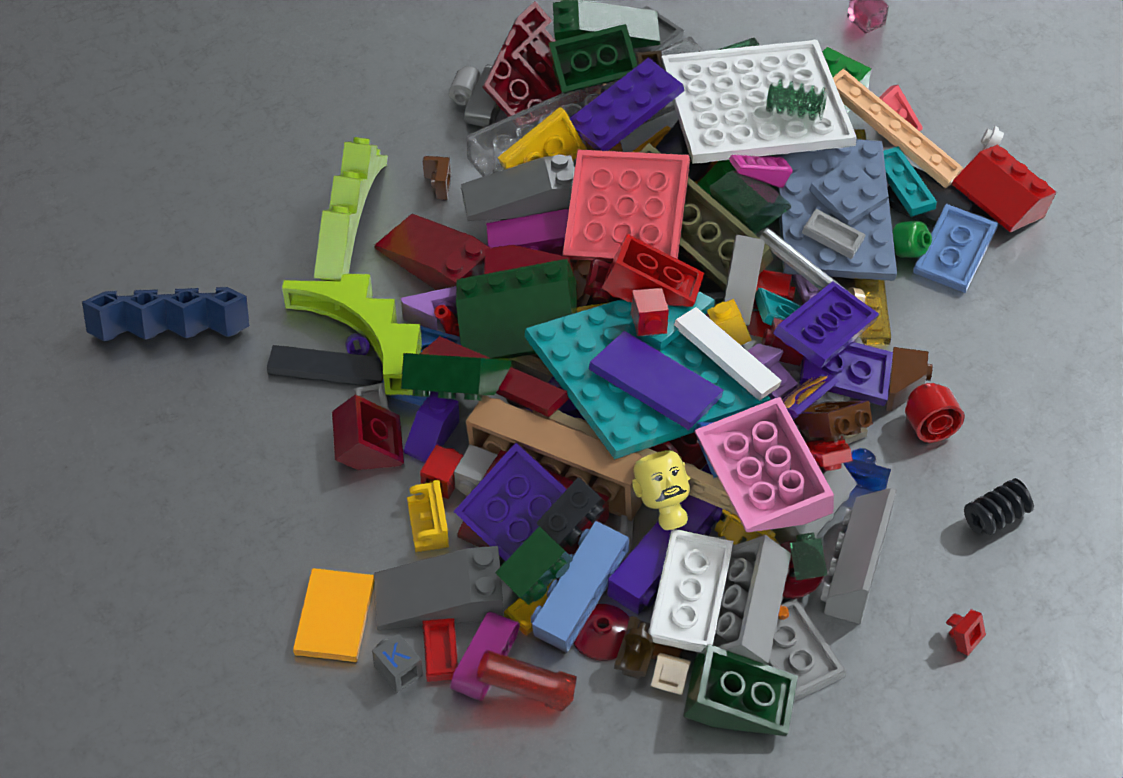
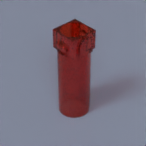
M487 649L479 662L476 679L477 681L545 703L544 706L563 712L573 702L577 676L562 671L556 673Z

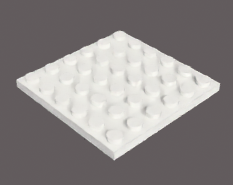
M817 40L662 56L664 70L679 80L684 86L685 91L676 97L673 103L692 164L729 160L731 155L759 157L856 146V134Z

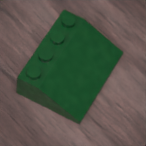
M568 259L457 279L456 306L461 346L491 359L499 360L537 354L524 337L526 328L577 313V281Z

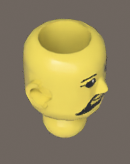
M674 451L657 452L639 459L634 465L635 479L632 480L636 496L638 498L641 497L643 503L648 508L659 509L658 522L664 530H672L684 526L687 523L688 516L686 511L681 508L680 502L688 497L690 491L688 483L690 476L685 471V462L682 463L680 456Z

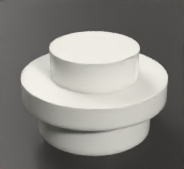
M994 126L992 130L987 129L980 142L984 144L983 150L1000 144L1004 133L999 131V127Z

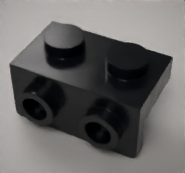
M577 478L538 520L537 525L561 547L565 548L568 544L573 546L583 533L581 529L589 521L594 523L603 514L605 509L602 506L606 502L581 478Z

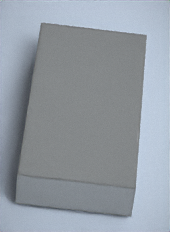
M815 209L802 231V234L850 259L854 257L866 236L864 233L818 209Z

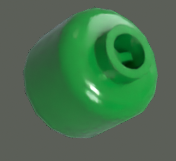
M900 222L892 229L894 251L898 257H922L926 254L932 243L931 233L923 222Z

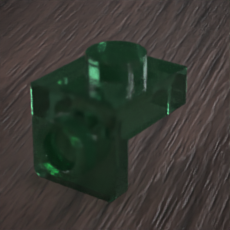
M814 532L796 535L797 541L790 542L796 581L827 576L828 571L823 549V538H815Z

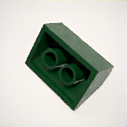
M626 24L549 43V57L562 94L620 80L638 66Z
M403 353L401 389L413 390L412 396L430 397V392L436 391L438 392V398L456 399V393H464V400L482 401V395H495L511 368V361L478 357Z

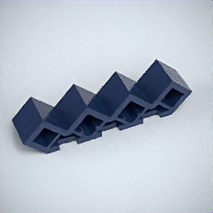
M216 287L215 293H199V288L175 289V294H158V289L134 290V295L118 296L117 291H105L82 301L86 332L102 341L112 340L125 331H129L146 340L156 337L157 334L167 329L182 337L190 338L207 328H211L228 337L236 335L239 331L250 326L247 296L229 287Z

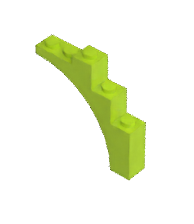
M354 137L353 141L344 142L340 175L333 176L329 209L322 210L314 278L341 281L342 274H349L355 236L365 200L376 175L382 168L387 166L388 155L380 154L381 149H377L378 145L370 144V139Z
M342 274L341 281L284 280L282 290L286 309L306 310L327 315L349 325L364 335L382 361L385 394L412 395L413 390L401 389L403 353H421L420 324H398L395 299L372 298L370 274Z

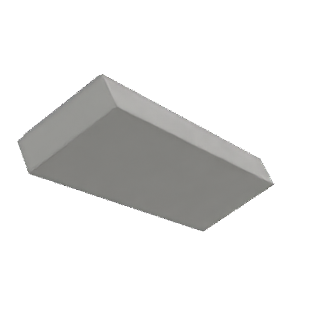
M735 235L723 302L734 299L745 325L749 326L765 240Z

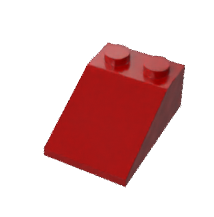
M627 234L612 260L601 289L607 291L613 297L632 302V290L662 288L667 305L693 307L704 272Z

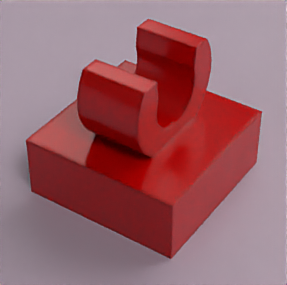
M973 609L965 617L953 613L946 621L947 625L953 627L948 634L955 639L957 651L967 656L986 635L982 613Z

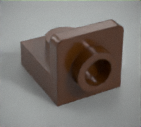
M424 156L422 161L424 178L431 179V188L436 189V199L447 200L451 182L450 157Z

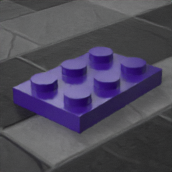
M851 342L822 368L809 362L804 356L799 384L816 376H835L839 382L828 392L885 406L889 395L893 352Z

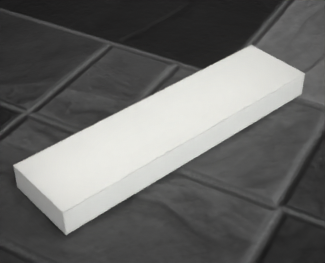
M697 307L676 319L674 326L679 328V332L759 401L779 388L781 379Z

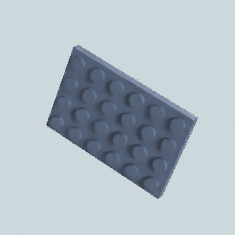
M857 139L856 146L774 155L775 157L784 158L793 170L784 187H777L781 239L830 277L894 281L897 276L889 197L885 204L849 225L866 235L852 259L802 234L804 226L815 209L837 219L809 191L812 182L851 159L888 194L882 141ZM782 260L783 273L800 275Z

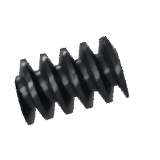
M1013 478L1003 483L1002 486L994 488L993 491L987 492L984 496L978 497L974 502L966 504L964 515L973 531L979 534L984 531L986 534L992 535L996 532V529L1001 530L1004 528L1006 523L1011 524L1015 521V518L1020 519L1025 513L1032 512L1034 510V503L1025 484L1021 480Z

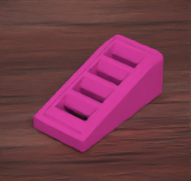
M731 155L729 157L731 164L739 174L779 188L784 187L793 171L787 161L781 157Z

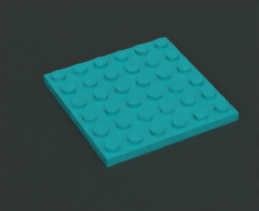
M623 299L538 324L525 330L524 337L562 389L567 391L570 400L614 460L693 433L697 422H717L770 401L768 395L760 401L682 333L661 350L646 341L643 342L724 390L722 398L689 430L588 369L590 361L623 331L639 339L631 315L632 302H627Z

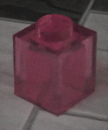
M850 0L847 17L867 34L886 25L889 6L883 0Z

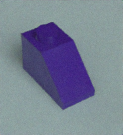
M432 391L430 397L426 398L416 413L403 449L404 453L426 463L436 445L442 447L460 423L459 401L438 398V392Z

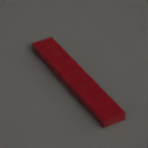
M441 336L420 353L489 358ZM512 367L495 393L547 417H550L569 399L567 391Z

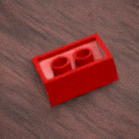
M998 144L980 151L952 182L953 186L1009 232L1044 218L1057 193L1045 180L1036 176L1025 164L1020 163L1005 148L1000 147Z

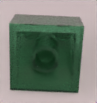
M731 170L710 186L711 197L754 234H757L791 208V204L767 183L739 174L737 171Z

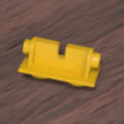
M725 509L722 510V513L726 520L724 522L720 520L714 531L718 532V537L724 536L726 540L734 541L733 545L739 544L743 537L747 539L746 541L763 535H767L778 543L774 538L776 534L770 529L746 533L738 515L730 513Z

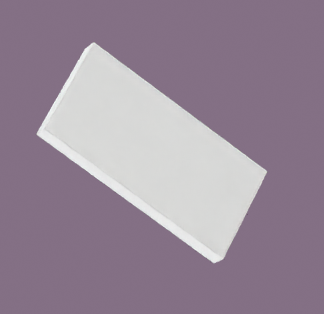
M677 529L671 530L649 634L652 636L654 643L701 652L708 644L713 645L734 541Z

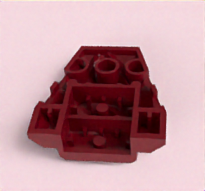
M536 1L515 19L482 86L517 127L554 112L559 107L564 108L585 99L599 86L586 88V91L581 89L562 94L549 57V43L556 40L545 29L552 20Z

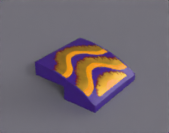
M816 376L803 382L782 399L792 419L797 418L824 396L839 380L835 376Z

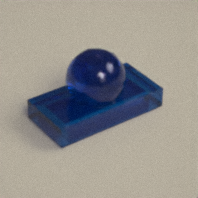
M866 448L853 450L851 452L853 461L843 464L857 483L855 487L872 492L887 489L891 469L878 466L876 456L872 451Z

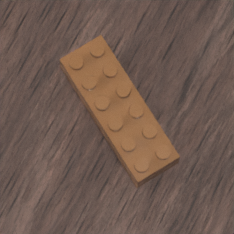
M486 395L482 396V401L478 402L466 420L469 445L471 444L498 455L500 450L508 452L517 443L543 468L572 481L581 478L590 488L608 496L610 513L620 517L621 515L627 516L628 520L632 521L643 503L641 497L638 498L632 486V480L635 479L634 465L639 459L643 458L638 452L614 460L600 439L589 436L581 430H574L563 426L553 419H545L527 409L514 407L501 399H494Z

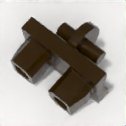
M634 616L630 617L614 669L622 671V674L625 676L640 679L641 676L646 677L657 643L653 642V638L649 634L651 623L644 622Z

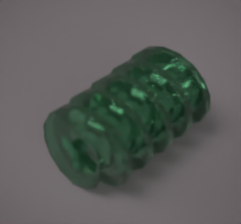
M779 79L776 86L771 83L769 87L766 111L771 113L776 107L777 113L782 115L787 109V114L790 117L794 116L797 111L798 117L801 119L805 118L808 113L809 120L814 121L819 114L821 121L827 100L826 87H823L820 93L816 94L815 85H812L809 91L806 92L804 83H801L799 88L795 90L793 81H790L787 88H785L783 79Z

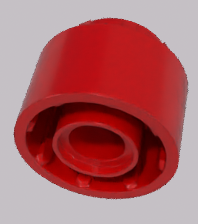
M935 383L922 384L915 388L908 397L905 414L918 438L924 442L933 443L945 440L955 434L964 422V412L952 391L946 386Z

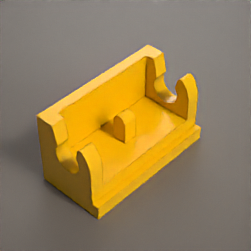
M435 480L433 483L410 487V494L423 493L407 497L415 552L449 548L448 528L439 480Z

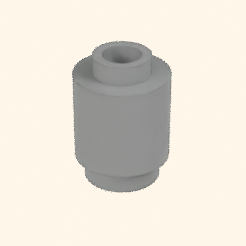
M464 66L457 71L449 89V95L456 103L467 105L481 76L480 72L472 66Z

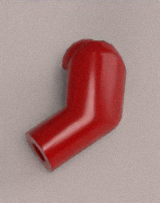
M445 305L437 306L434 314L440 320L445 333L460 337L457 317Z

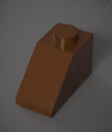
M893 347L889 395L886 402L887 411H893L906 403L910 393L915 388L925 384V381H931L933 364L928 363L929 351Z

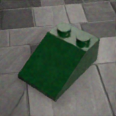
M708 644L694 659L683 717L712 727L787 736L798 676Z

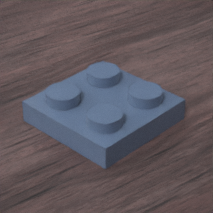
M852 159L812 182L809 191L839 221L848 226L885 204L889 197Z

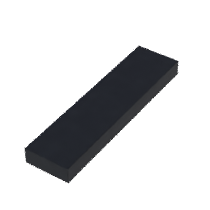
M273 345L267 364V373L374 385L381 383L383 380V365L380 358L375 356Z

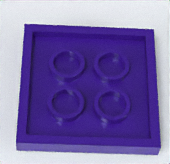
M515 443L453 512L489 546H498L499 555L507 561L539 527L537 525L538 520L567 489L519 444Z

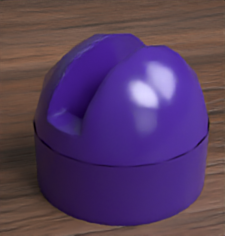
M354 333L347 337L345 347L349 354L366 355L369 352L370 344L364 335ZM354 340H358L361 349H355Z

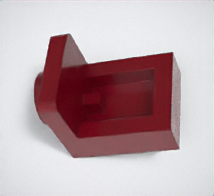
M594 259L590 263L584 294L593 296L592 298L595 301L608 303L616 297L611 296L601 288L611 264L598 259Z

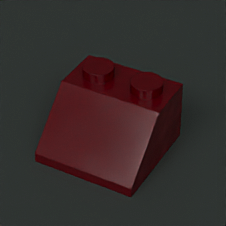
M356 394L332 411L336 461L356 470L398 467L404 464L400 415Z

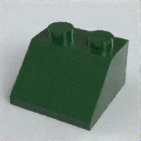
M539 526L495 573L523 601L530 605L533 601L536 602L545 595L548 589L547 586L555 578H560L567 572L570 567L569 563L573 558Z

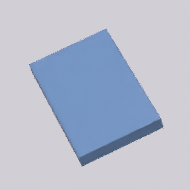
M946 204L931 233L932 243L926 254L919 257L913 273L966 293L997 229L998 223Z

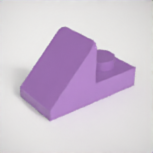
M457 286L402 297L403 320L410 324H420V326L437 330V317L434 314L437 306L445 305L452 313L457 314Z
M759 343L747 350L782 380L779 388L768 395L770 400L778 397L782 399L795 390L798 383L779 363L783 350Z

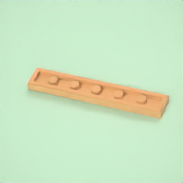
M841 70L833 77L843 104L895 147L899 146L908 158L944 188L952 184L954 178L964 169L846 70Z

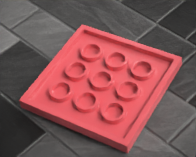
M577 150L563 256L569 257L572 260L592 261L598 259L612 262L624 238L629 234L678 259L690 165L689 155Z

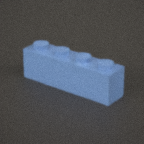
M597 521L594 522L590 530H584L578 543L580 547L575 555L570 554L573 560L569 563V569L561 576L559 581L555 579L547 592L548 599L543 607L539 605L531 618L534 636L568 653L606 590L609 577L621 565L629 552V537Z

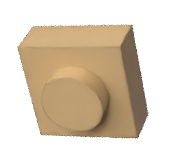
M660 653L657 658L651 687L683 695L691 661Z

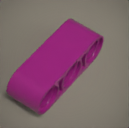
M489 611L458 664L452 677L450 688L482 701L517 638L520 623Z

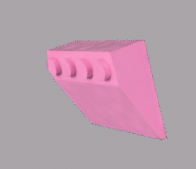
M781 397L695 430V434L746 533L805 525L833 513L834 494Z

